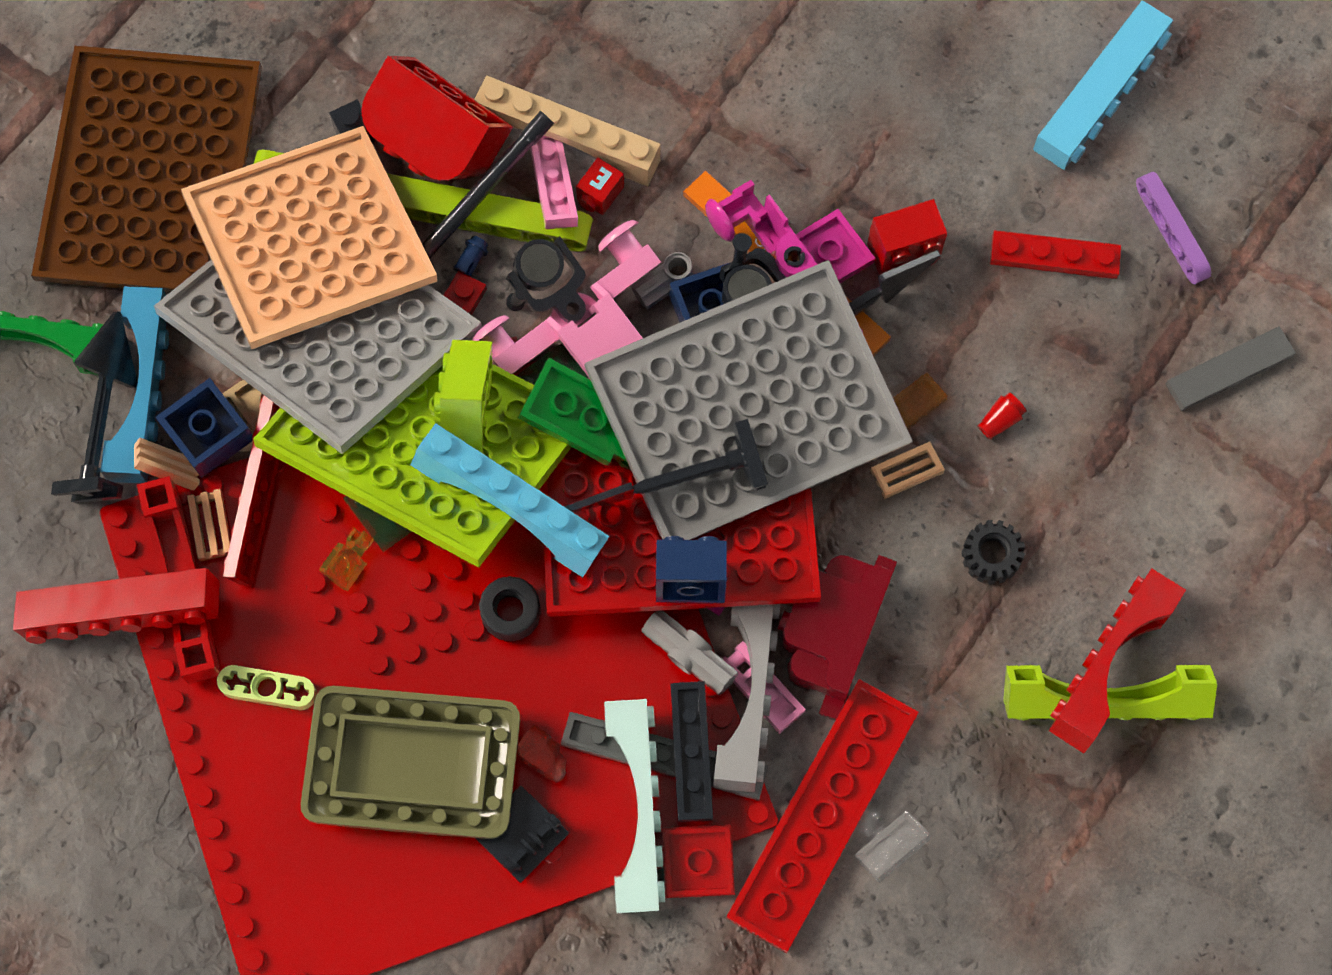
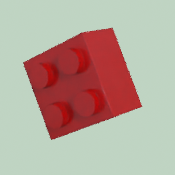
M935 200L925 201L872 219L867 245L875 257L874 263L879 275L936 250L941 255L947 237V230Z

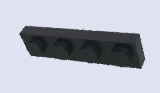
M705 681L670 683L678 822L712 821L713 809Z

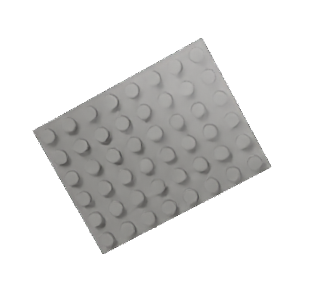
M212 260L208 261L154 305L157 315L341 454L347 451L443 365V355L450 352L452 340H471L476 332L482 328L479 320L431 286L426 285L251 349Z
M829 260L584 364L637 483L647 478L725 456V452L738 449L733 429L734 423L745 419L749 420L768 482L766 488L753 492L743 468L730 472L728 469L651 493L642 494L662 540L668 536H680L684 540H692L913 442Z

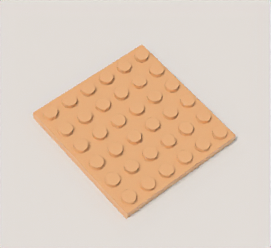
M364 126L181 189L183 198L251 349L437 282L435 269Z

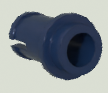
M477 236L466 239V248L456 265L453 266L455 272L459 270L472 277L482 256H487L489 244Z

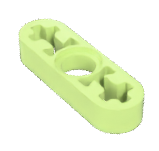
M230 665L222 669L217 677V685L221 692L228 698L305 710L314 704L317 695L316 688L312 682L302 676ZM234 674H237V677L242 682L250 683V676H254L250 684L251 694H247L249 689L243 685H235L234 690H231L230 686L225 683L226 680L233 679ZM265 679H272L276 682L275 692L267 697L261 696L258 693V685ZM283 682H287L285 685L287 689L295 691L299 690L300 685H304V689L309 693L308 696H302L301 700L297 701L293 694L284 692V699H280L284 691Z

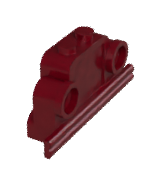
M878 555L873 566L849 556H836L830 560L824 572L819 571L820 602L794 603L791 613L784 611L777 630L783 631L782 643L784 648L793 653L787 667L788 677L795 686L801 689L811 688L826 694L818 713L821 716L836 721L842 710L896 567L897 561Z

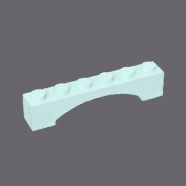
M647 699L605 701L606 737H614L628 761L635 783L638 804L637 831L632 853L622 875L614 876L616 912L659 911V902H665L664 881H657V867H663L662 846H655V832H661L660 811H653L652 798L659 797L658 776H651L650 762H657L656 742L649 741L648 727H655L654 707L647 706Z

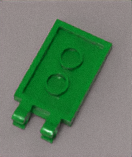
M548 358L518 419L605 465H608L613 458L619 465L630 470L591 380Z

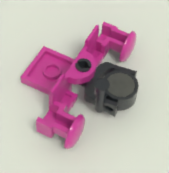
M752 180L734 189L732 195L719 203L709 199L705 205L706 215L714 231L723 240L732 242L734 246L733 261L722 266L719 278L723 282V304L772 284L768 274L774 282H778L829 260L841 284L874 263L875 257L839 209L795 234L788 225V218L771 195L766 196L763 207L753 193L755 184ZM746 222L766 250L757 248L747 254V250L752 245V240L745 233L735 235L734 227Z

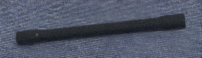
M541 110L521 131L520 136L422 243L429 259L533 145H536L555 124Z

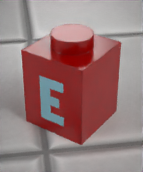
M597 157L576 185L579 204L590 212L595 210L604 215L624 188V173Z

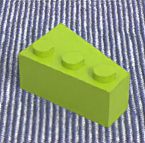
M452 340L450 352L443 355V372L439 374V392H435L434 411L440 412L442 428L483 454V429H486L487 417H484L486 403H489L493 372L492 341Z

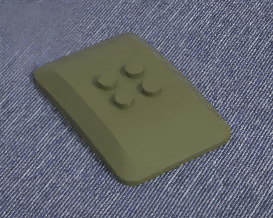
M327 686L319 691L314 701L301 798V811L305 818L317 824L485 839L498 838L505 833L510 820L520 713L513 703L505 700Z

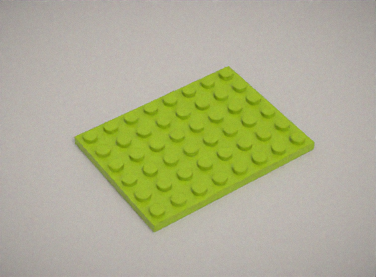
M493 364L489 403H486L484 417H487L486 429H483V454L539 490L571 449V446L518 419L534 385ZM443 365L343 454L282 408H279L253 438L255 447L477 567H480L515 521L508 514L480 497L448 483L440 482L438 484L411 466L416 450L435 423L441 426L440 412L434 411L435 392H439V374L443 372Z

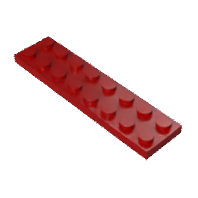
M861 679L857 681L728 912L727 920L787 954L919 713L917 710Z

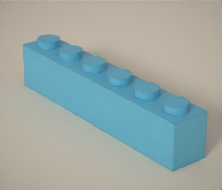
M1142 0L1040 132L1033 150L1063 170L1066 169L1071 161L1076 164L1086 150V147L1083 146L1088 138L1094 140L1103 128L1104 124L1101 123L1106 115L1111 118L1121 103L1118 99L1124 92L1128 95L1138 81V78L1135 77L1140 70L1146 72L1155 59L1153 53L1157 47L1162 50L1172 36L1169 29L1173 19Z

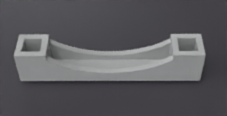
M780 604L732 607L731 626L738 627L749 654L751 692L744 716L735 733L725 746L717 745L713 788L754 793L756 782H763L765 761H758L759 748L766 749L768 728L761 727L763 715L769 716L771 695H765L766 683H773L775 663H769L768 657L769 651H776L778 631L771 630L772 619L779 620Z

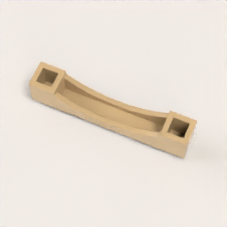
M487 75L475 97L477 102L516 129L523 130L541 110L555 123L544 136L575 147L595 158L598 157L624 173L625 178L647 187L660 162V143Z

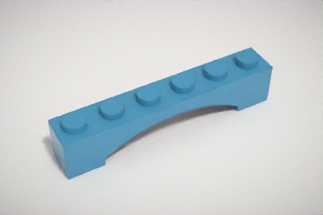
M124 286L121 314L125 326L133 329L139 354V378L134 401L125 422L111 441L104 440L100 472L105 479L113 482L144 483L148 480L147 473L134 468V444L139 438L150 442H156L158 438V424L155 422L156 411H160L162 405V394L158 389L159 381L165 378L166 367L162 356L163 349L167 350L169 346V332L166 330L167 321L156 314L154 305L166 296L163 288Z

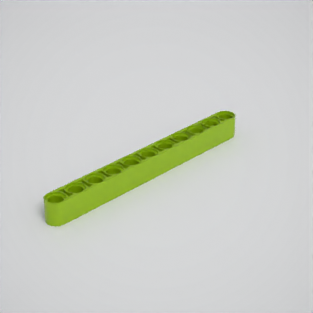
M258 150L253 164L284 153ZM387 173L409 219L439 225L470 191V189ZM489 193L457 229L523 242L544 239L553 243L560 236L570 251L582 252L587 247L593 218L589 214L577 211V227L545 229L541 203Z

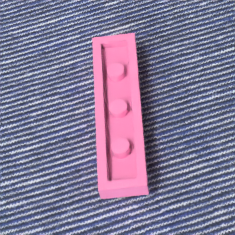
M543 136L536 145L530 148L545 229L577 227L578 215L563 142Z

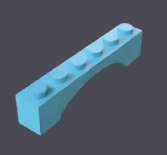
M436 423L416 450L411 463L412 467L438 484L444 482L459 487L502 510L546 545L555 555V560L581 577L585 575L609 538L601 530Z

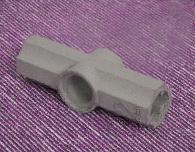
M663 610L654 612L641 629L646 637L668 653L667 656L685 673L689 675L692 673L700 681H705V685L718 696L730 687L738 675V672L712 651V647L701 636L691 629L687 631Z

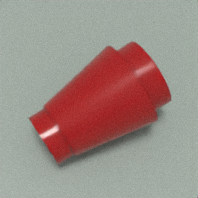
M1009 392L997 399L977 427L991 440L994 436L999 435L1023 420L1022 415L1027 410Z

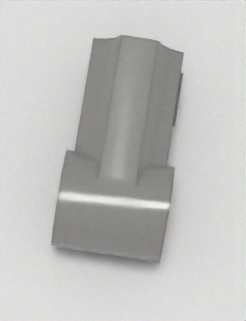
M671 253L665 258L662 265L635 282L631 289L641 305L648 310L670 295L671 282L693 275L692 261L685 253ZM681 266L686 269V272L676 276L670 273V270L673 267Z

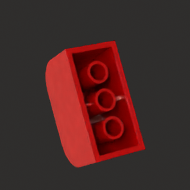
M387 56L362 103L363 123L369 134L384 145L383 150L395 158L399 159L401 157L410 163L408 168L420 176L427 175L436 180L471 179L482 175L491 166L513 129V126L415 57Z

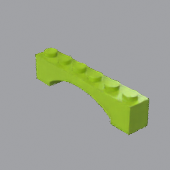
M1040 665L1006 666L1003 701L1008 719L1023 721L1029 719L1055 720L1050 715L1060 699L1066 702L1071 694L1066 691L1069 684L1042 673ZM1176 665L1174 672L1154 681L1128 687L1107 688V700L1110 710L1109 718H1118L1120 720H1130L1132 718H1152L1155 720H1164L1166 718H1186L1189 720L1213 718L1217 681L1211 666Z

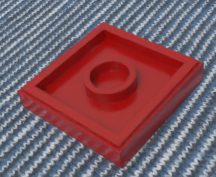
M731 824L662 828L665 898L735 895Z

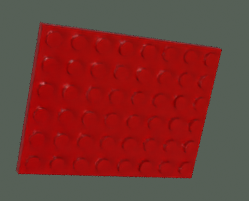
M571 447L541 486V492L562 506H567L627 483H632L633 486L637 482L631 469L622 467L615 459L612 458L610 463L605 465ZM811 487L692 539L698 540L701 537L712 536L718 538L719 541H727L725 603L656 602L657 540H662L642 494H634L633 498L573 512L609 536L583 577L555 560V555L544 545L547 617L820 602L821 600Z

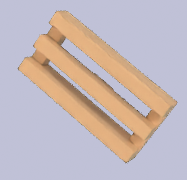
M139 438L134 444L135 469L158 478L170 476L175 484L193 491L199 485V479L197 478L199 474L183 454L143 438Z
M927 442L871 467L870 471L875 476L876 483L881 488L884 499L943 474L945 469L931 442ZM925 453L929 455L928 458L885 477L882 474L886 470ZM934 464L935 466L895 485L888 486L889 483Z
M221 489L213 490V493L203 492L199 496H187L197 556L200 561L228 555L231 538ZM211 501L216 502L223 549L219 550L210 506ZM198 504L203 505L210 552H206Z

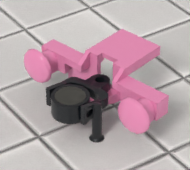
M630 220L619 225L607 234L599 244V251L601 252L608 248L620 265L590 287L599 299L596 302L590 296L576 292L585 280L586 274L560 236L553 243L544 239L529 241L517 252L513 262V271L506 277V280L515 290L514 293L507 297L506 305L512 311H520L526 303L534 313H544L552 309L550 317L514 343L502 327L510 318L503 315L485 324L476 332L471 341H492L493 364L513 374L560 340L589 377L584 367L586 362L643 339L614 301V298L649 271L656 268L661 261L648 244L642 247L630 230L638 224L637 221ZM565 260L573 272L568 283L551 296L543 299L533 298L528 290L544 291L551 288L561 277ZM567 307H572L575 310V315L569 314ZM594 313H596V315H595L594 317H592L590 320H588V321H587L586 323H584L582 326H580L579 328L577 327V326L580 325L582 322H584L586 319H588L590 316H592Z

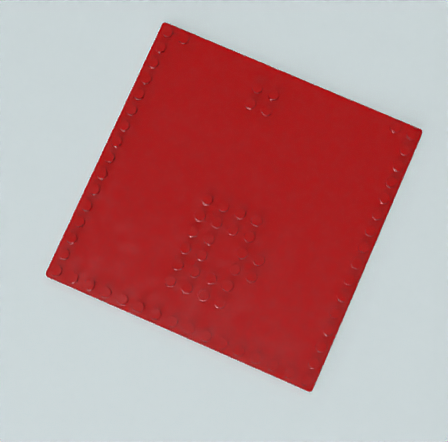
M568 350L526 364L527 369H521L513 374L534 385L548 358H551L589 379ZM249 458L216 468L203 478L198 475L199 485L194 491L176 484L196 568H207L220 580L218 619H210L209 622L221 670L227 666L236 665L302 676L312 682L317 694L327 686H344L511 702L520 713L513 792L521 785L550 814H553L570 833L520 883L475 838L364 829L310 822L301 811V798L314 704L308 709L296 710L228 698L219 689L217 677L188 684L180 674L174 648L173 628H156L154 626L141 628L140 631L136 632L137 639L240 975H371L615 886L614 876L622 875L631 856L637 831L638 804L630 766L562 747L561 740L570 712L605 721V701L647 699V706L654 707L655 727H648L649 733L674 740L670 683L699 682L700 680L692 673L689 675L681 670L669 659L667 652L642 633L641 629L646 621L656 611L547 617L544 544L519 522L515 523L493 548L480 567H477L281 460L278 465L252 586L239 585L223 577L224 561L227 556L205 561L198 559L187 496H199L203 492L213 493V490L221 489L230 538H232L231 530L235 524L239 506L238 499L242 492L246 475V463ZM139 495L102 507L100 517L119 579L161 574L149 528L143 515ZM211 501L210 506L219 550L223 549L216 502ZM198 504L206 552H210L203 505ZM508 576L522 578L531 584L538 594L541 608L539 624L532 634L522 640L511 642L497 639L487 631L482 622L479 609L481 595L486 587L498 578ZM508 597L501 600L498 604L497 612L503 620L514 621L522 615L524 608L519 599ZM699 609L663 610L687 631L691 629L701 636L712 647L714 652ZM234 674L233 679H227L225 683L230 686L231 690H234L235 685L246 686L249 689L247 694H251L250 684L254 676H250V683L242 682L237 677V674ZM265 679L258 685V693L261 696H270L276 690V682L272 679ZM283 682L284 691L280 699H284V692L293 694L297 701H300L302 696H308L309 693L304 689V685H300L299 690L295 691L287 689L285 686L287 682ZM705 685L709 750L717 752V745L725 746L735 733L741 720L729 688L718 696ZM651 771V776H658L659 797L652 798L653 811H660L661 832H655V846H662V854L663 827L731 824L733 843L774 828L778 823V818L765 783L763 784L759 801L711 788L713 820L678 822L676 778ZM664 859L663 867H657V870L664 868Z

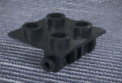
M520 785L512 793L510 820L505 833L498 838L475 839L522 883L570 833L553 814H550Z

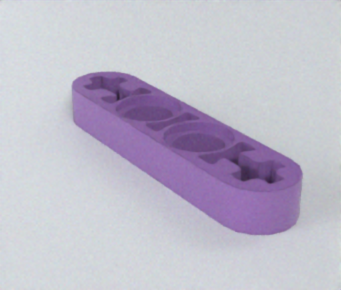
M1150 172L1137 178L1136 187L1138 193L1188 280L1192 284H1197L1210 278V265L1159 176L1155 172Z

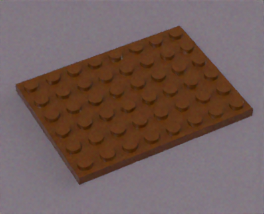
M74 45L31 274L33 280L124 289V286L163 288L165 293H170L210 261L209 253L183 198L181 189L246 167L262 71L260 61Z

